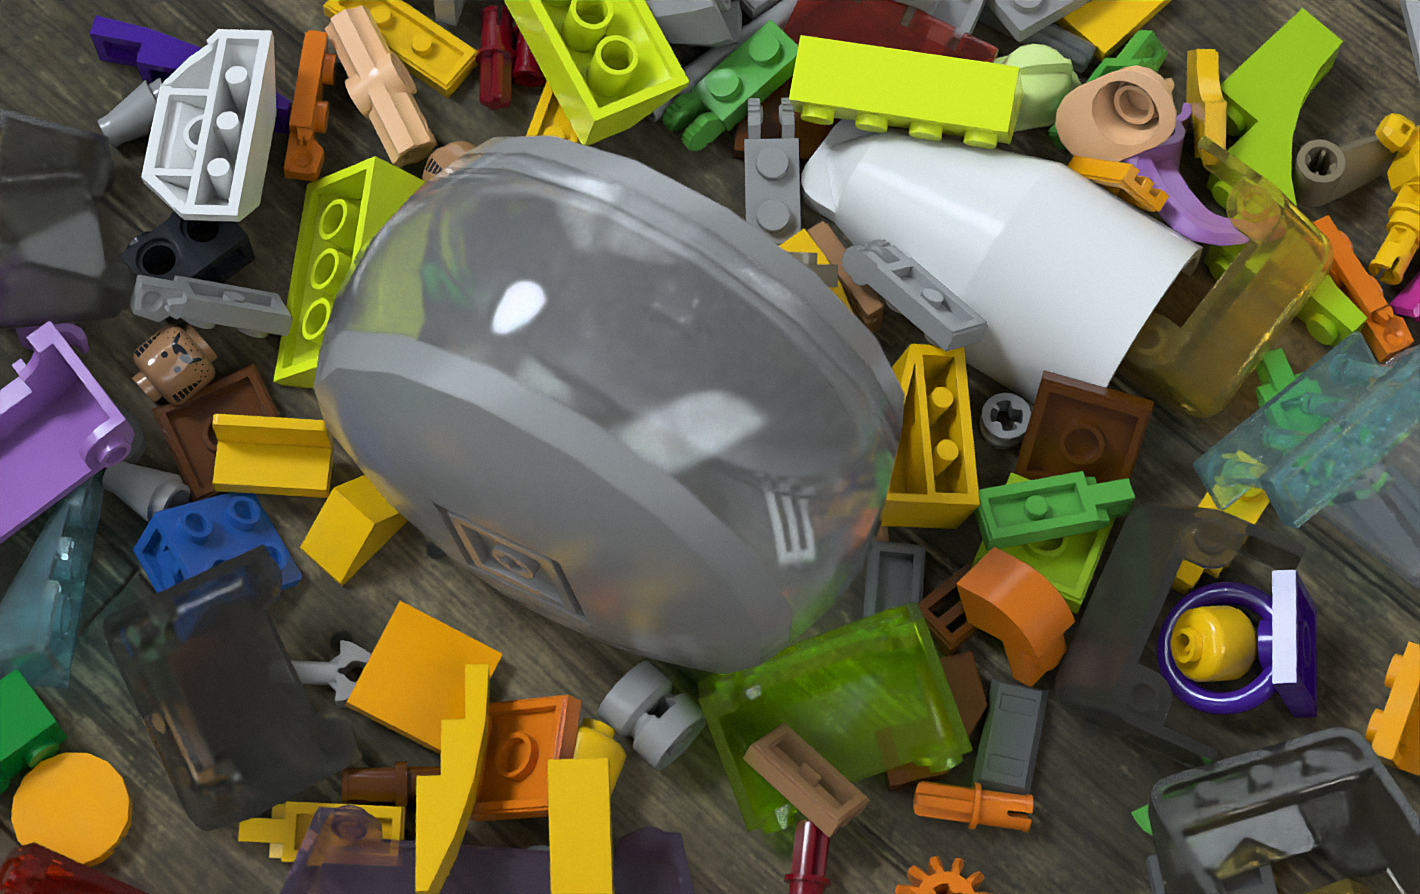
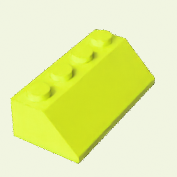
M504 0L582 145L589 146L633 127L689 85L690 81L645 0Z
M800 35L789 101L794 111L801 113V119L815 124L831 125L834 118L855 121L854 126L856 128L869 132L885 133L888 126L909 129V135L918 139L940 141L942 134L964 137L963 143L972 147L995 149L997 142L1011 143L1022 104L1023 86L1020 68L1017 66Z
M374 156L307 184L286 308L293 321L288 336L281 335L273 382L282 386L314 389L319 352L342 331L402 335L404 322L408 314L407 300L411 274L416 263L415 248L419 223L424 212L422 203L425 181Z

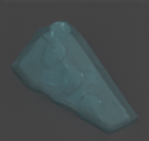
M104 468L57 502L0 604V680L17 668L29 685L68 689L105 490L102 486V479L105 473Z

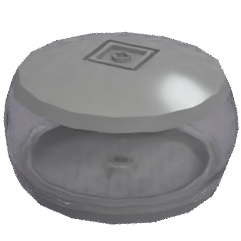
M556 136L493 137L456 159L416 190L389 217L357 253L336 294L320 347L314 382V390L327 429L384 499L454 561L502 594L545 618L630 654L723 675L759 666L789 646L838 601L863 569L882 524L902 431L905 394L877 338L815 272L730 209L638 161Z

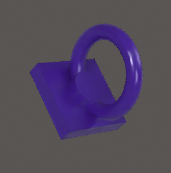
M1296 570L1272 571V597L1252 585L1239 582H1218L1205 585L1190 592L1170 610L1159 632L1157 661L1165 684L1183 703L1201 712L1215 715H1231L1242 713L1261 705L1278 691L1294 718L1317 717V607ZM1238 605L1252 610L1262 619L1258 627V651L1263 671L1253 682L1237 690L1217 692L1199 686L1182 674L1173 659L1170 642L1172 629L1179 616L1190 608Z

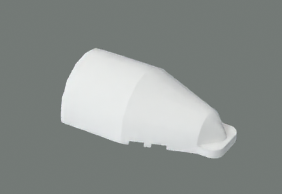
M842 119L833 127L801 173L800 194L804 202L816 212L833 221L853 245L859 244L867 247V243L878 239H885L886 242H890L891 246L898 248L908 258L912 257L985 319L988 327L981 341L963 346L966 363L1033 404L1044 370L1107 388L1137 335L1181 271L1189 276L1192 275L1200 260L1203 249L1202 246L1063 163L1000 149L972 147L964 144L963 141L942 137L940 141L918 139L910 136L908 129L888 127L887 132L876 133L858 129L854 126L855 121Z

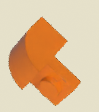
M993 547L956 585L968 623L1003 641L1013 679L1031 688L1047 671L1055 668L1060 662L1063 654L1067 651L1063 633L1075 620L1064 598L1043 575L1025 562Z

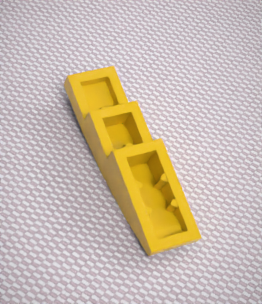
M465 664V719H441V775L416 776V894L440 893L457 858L476 801L487 746L490 703L489 664Z
M609 758L548 760L551 894H615Z

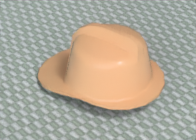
M1136 65L1123 67L1118 71L1108 73L1078 86L1065 95L1056 112L1055 126L1060 141L1072 155L1115 162L1157 147L1169 139L1176 127L1177 111L1172 95L1175 86L1173 79H1164L1151 68Z

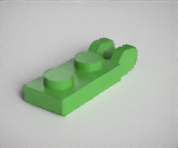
M770 19L690 89L692 92L679 95L673 104H669V107L662 114V123L672 132H677L687 127L688 123L694 121L692 124H689L688 128H685L681 138L683 140L682 143L692 152L702 150L703 147H706L709 142L711 143L726 129L730 131L748 115V98H760V103L763 102L793 75L798 45Z

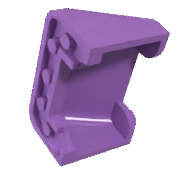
M50 320L26 337L34 349L32 358L27 365L21 358L12 364L19 377L0 390V544L101 469L112 467L123 461L131 451L130 444L135 436L134 429Z

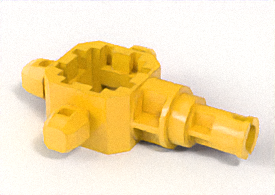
M1391 113L1381 121L1375 134L1379 141L1392 153L1398 151L1387 171L1391 190L1397 194V197L1388 210V218L1390 220L1386 225V230L1389 234L1374 260L1370 262L1368 269L1375 277L1381 268H1384L1385 270L1379 280L1387 284L1397 285L1402 281L1403 274L1417 248H1420V125L1416 127L1414 122L1401 114Z

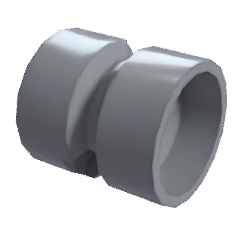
M645 660L636 665L617 682L600 704L597 716L605 724L612 727L620 738L632 736L634 738L633 750L655 771H661L674 762L697 738L708 721V714L686 694L673 695L671 693L672 681L652 662Z

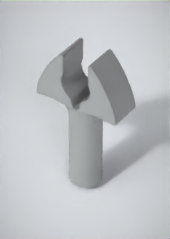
M341 640L340 654L330 662L272 660L268 666V677L272 683L329 685L336 692L335 702L337 707L343 708L347 707L345 703L356 682L349 681L345 675L353 668H364L371 654L354 643Z

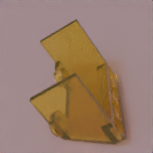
M1204 135L1197 144L1203 166L1233 187L1226 203L1227 215L1234 228L1250 240L1181 328L1165 316L1152 313L1120 364L1186 414L1197 418L1214 416L1226 406L1332 269L1334 260L1332 245L1327 236L1276 185Z

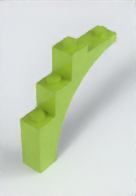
M1302 8L1220 84L1223 99L1227 102L1226 134L1237 136L1239 140L1226 151V155H1223V158H1219L1215 162L1206 185L1219 205L1226 210L1235 211L1238 214L1234 218L1235 220H1263V217L1280 218L1284 222L1283 236L1238 245H1210L1204 263L1209 267L1212 276L1220 284L1228 288L1233 287L1243 297L1257 284H1260L1265 289L1268 298L1278 307L1289 309L1306 324L1309 333L1318 342L1324 345H1331L1342 354L1356 341L1367 317L1336 286L1314 253L1298 215L1291 169L1292 138L1299 112L1308 95L1332 68L1343 41Z

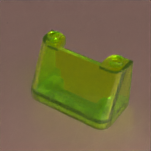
M915 602L888 608L790 644L759 666L724 675L712 673L698 683L699 703L748 832L761 828L763 833H772L782 830L796 821L794 813L799 810L743 760L750 745L783 722L851 783L912 761L916 766H928L931 773L944 771L960 764L963 761L962 754L973 751L925 618Z

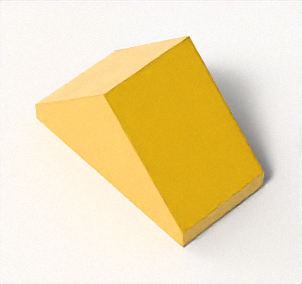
M363 475L333 488L300 549L342 587L408 520L394 509L367 476Z

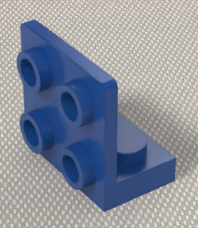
M230 492L155 512L133 549L184 642L213 624L225 606L294 587L302 579L301 572L256 495L252 493Z

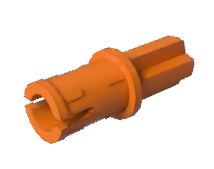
M921 781L915 789L913 808L914 813L918 816L968 823V829L975 830L977 824L1021 830V832L1028 833L1031 825V818H1028V814L1008 811L1032 814L1033 795L981 789V783L976 782L972 788Z

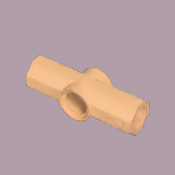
M362 5L353 9H345L330 18L331 22L325 28V31L349 76L345 80L346 89L358 110L366 119L372 122L392 164L400 168L408 164H416L431 155V151L438 144L413 97L417 92L416 85L403 62L397 55L390 52L370 10Z

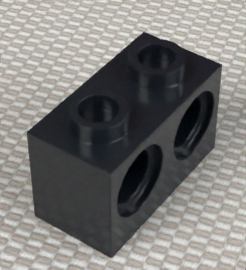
M174 210L170 218L151 232H143L132 239L126 250L119 255L127 276L134 285L138 275L171 281L177 275L223 284L255 260L248 234L237 222L184 220ZM203 233H218L215 238L208 242L195 241ZM160 265H174L166 274H151ZM169 316L165 320L167 323H171L175 318Z

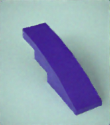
M95 15L90 31L99 60L138 67L142 81L147 80L149 84L159 78L164 82L190 56L202 49L150 28ZM277 91L276 119L273 132L290 135L291 102Z

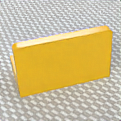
M230 414L213 415L212 427L218 440L212 483L215 491L318 498L329 497L335 444L331 432L325 426L324 420Z

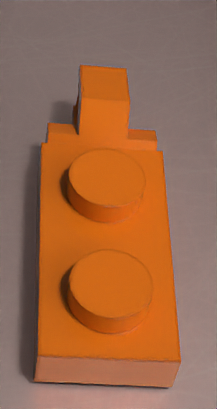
M314 30L305 32L289 122L290 135L284 164V175L287 179L292 178L314 182L318 180L325 161L324 150L316 141V134L326 133L330 105L329 101H322L325 85L334 86L338 61L337 54L329 53L327 32Z
M1329 215L1312 222L1306 234L1313 251L1336 286L1367 317L1360 334L1378 361L1383 363L1407 351L1414 342V339L1404 319L1394 315L1392 307L1388 306L1379 282L1373 276L1368 275L1354 254L1350 239L1344 232L1337 229Z

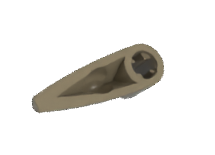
M1376 135L1338 146L1328 140L1317 139L1309 141L1301 147L1291 169L1296 202L1306 207H1318L1336 200L1386 173L1398 151L1392 153L1379 141Z

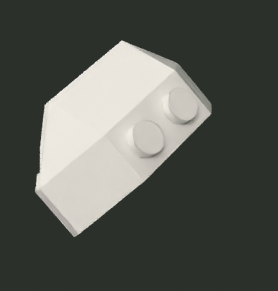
M218 29L207 39L208 45L190 56L160 85L141 178L146 186L184 220L240 222L260 205L276 119L274 36L272 31Z

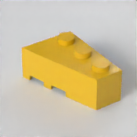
M910 344L892 366V370L905 394L902 431L895 467L860 481L849 525L957 529L980 505L964 347L945 351L935 345Z

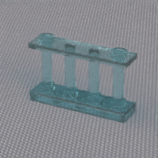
M1354 331L1192 463L1217 509L1224 511L1253 487L1265 491L1283 525L1299 528L1420 426V344L1394 366L1377 364L1361 332Z

